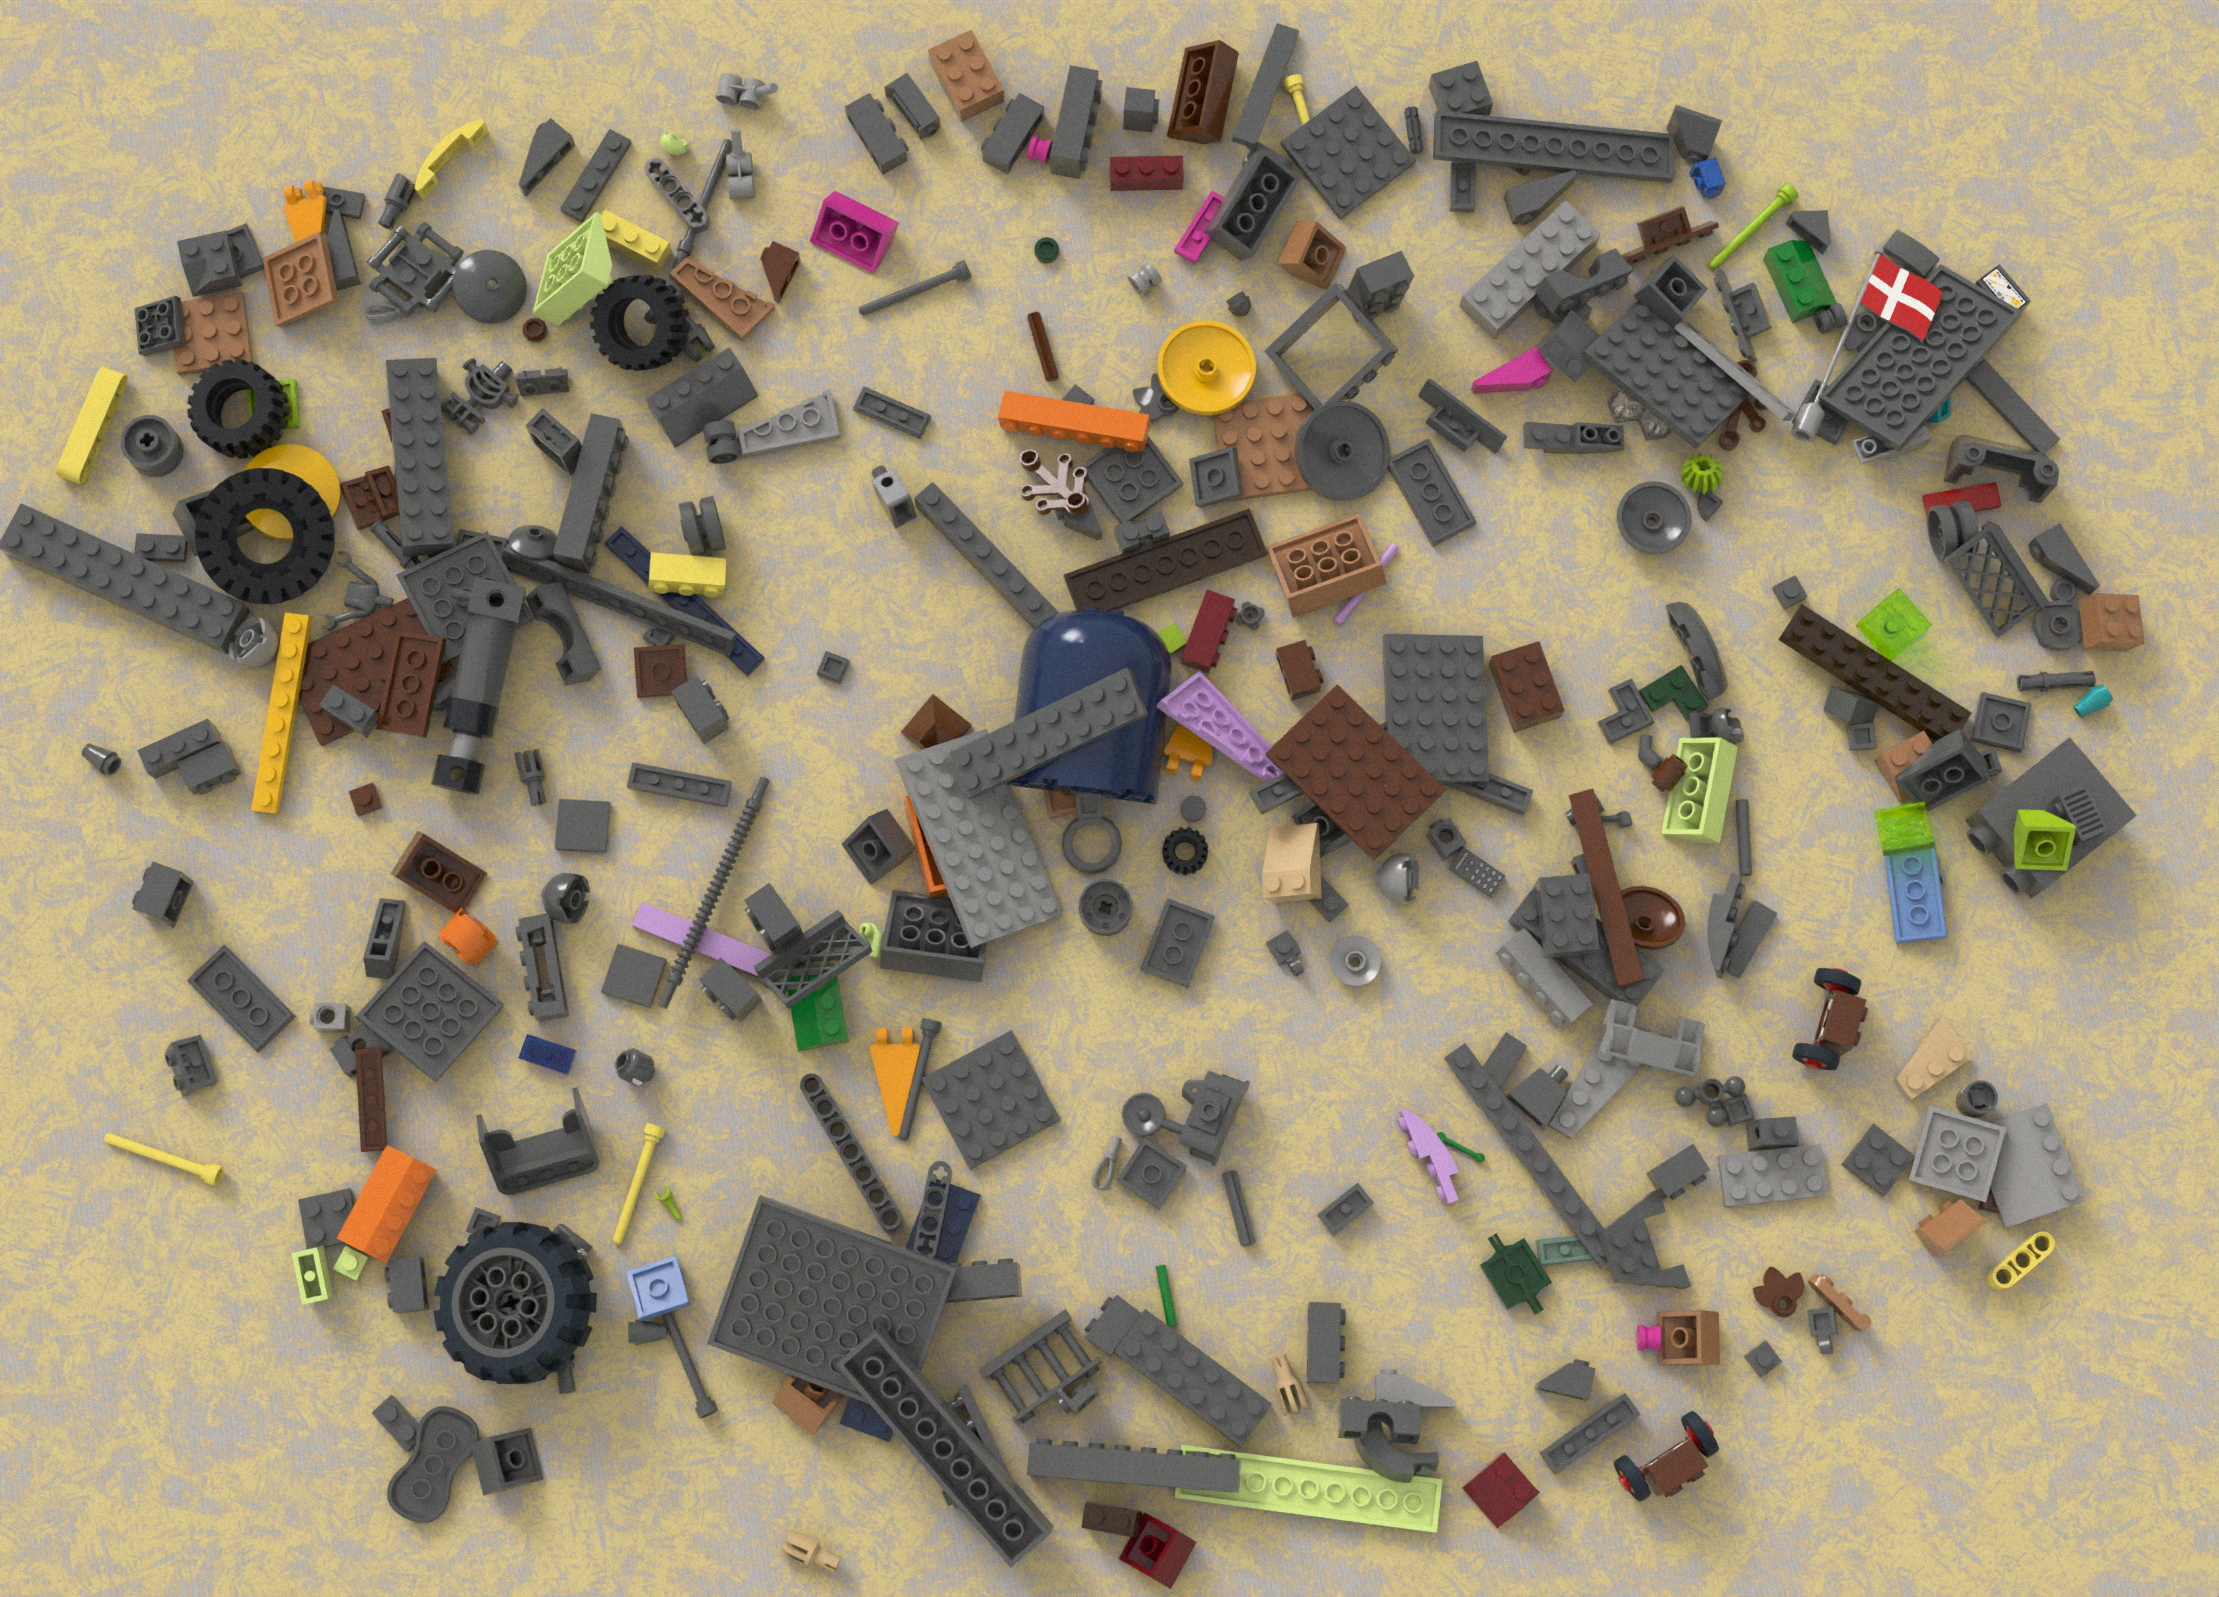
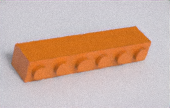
M1004 391L998 415L1000 427L1009 432H1017L1018 430L1033 436L1047 435L1057 440L1071 439L1081 444L1095 443L1105 448H1124L1129 452H1145L1151 427L1149 414L1011 391Z

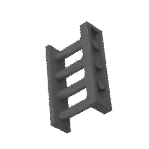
M1066 1309L979 1369L985 1379L989 1377L992 1380L995 1379L1018 1412V1414L1012 1417L1015 1423L1020 1420L1023 1424L1035 1416L1033 1410L1057 1394L1056 1391L1060 1388L1063 1390L1084 1374L1089 1378L1100 1370L1097 1366L1101 1363L1100 1358L1097 1357L1091 1361L1068 1328L1070 1327L1068 1322L1072 1318ZM1054 1331L1057 1335L1060 1334L1083 1367L1072 1376H1069L1047 1344L1048 1339L1046 1337ZM1032 1347L1035 1350L1039 1349L1061 1381L1058 1386L1049 1392L1026 1360L1027 1355L1025 1352ZM1010 1362L1018 1365L1040 1397L1028 1407L1004 1374L1005 1370L1003 1367Z
M965 1384L957 1388L960 1394L956 1395V1399L948 1402V1404L954 1411L960 1408L961 1410L967 1408L971 1418L967 1419L965 1424L974 1434L978 1432L983 1445L1009 1474L968 1385ZM942 1491L947 1505L953 1504L955 1509L959 1508L949 1495Z

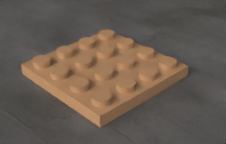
M1301 393L1242 401L1238 406L1225 413L1213 415L1218 450L1233 446L1237 448L1244 496L1226 500L1227 502L1312 490L1301 477L1295 460V441L1298 430L1305 418L1312 412V406Z

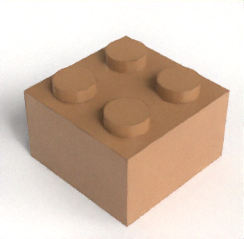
M2096 593L2079 601L2084 649L2128 651L2145 643L2139 595Z

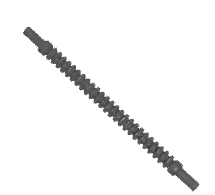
M760 777L751 799H747L745 803L746 810H742L744 815L739 817L741 822L736 823L738 828L733 830L735 835L730 836L732 842L727 843L729 848L724 850L726 855H722L723 861L719 862L720 868H716L717 874L713 875L714 881H710L712 886L707 888L708 894H704L706 899L701 901L703 906L698 907L700 913L695 914L697 919L692 921L694 926L689 927L691 932L686 934L688 939L683 940L685 946L680 947L682 952L677 954L679 959L674 960L676 965L671 967L673 971L667 975L666 980L668 982L658 1002V1006L667 1009L677 986L682 984V974H686L684 969L689 967L688 961H692L690 956L695 954L693 949L698 948L696 943L701 941L699 936L704 935L702 929L707 928L705 923L710 921L708 916L713 915L711 910L716 908L714 903L719 902L717 896L722 895L720 890L725 888L723 883L728 882L726 877L730 876L729 870H733L732 863H736L735 857H739L737 852L742 850L740 845L745 844L743 839L748 837L746 832L751 831L749 825L754 824L752 819L757 817L755 813H758L762 805L760 802L770 782L765 777Z

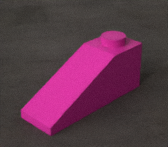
M1536 346L1475 380L1471 390L1474 394L1528 391L1533 387L1539 389L1549 382L1548 379L1552 370Z

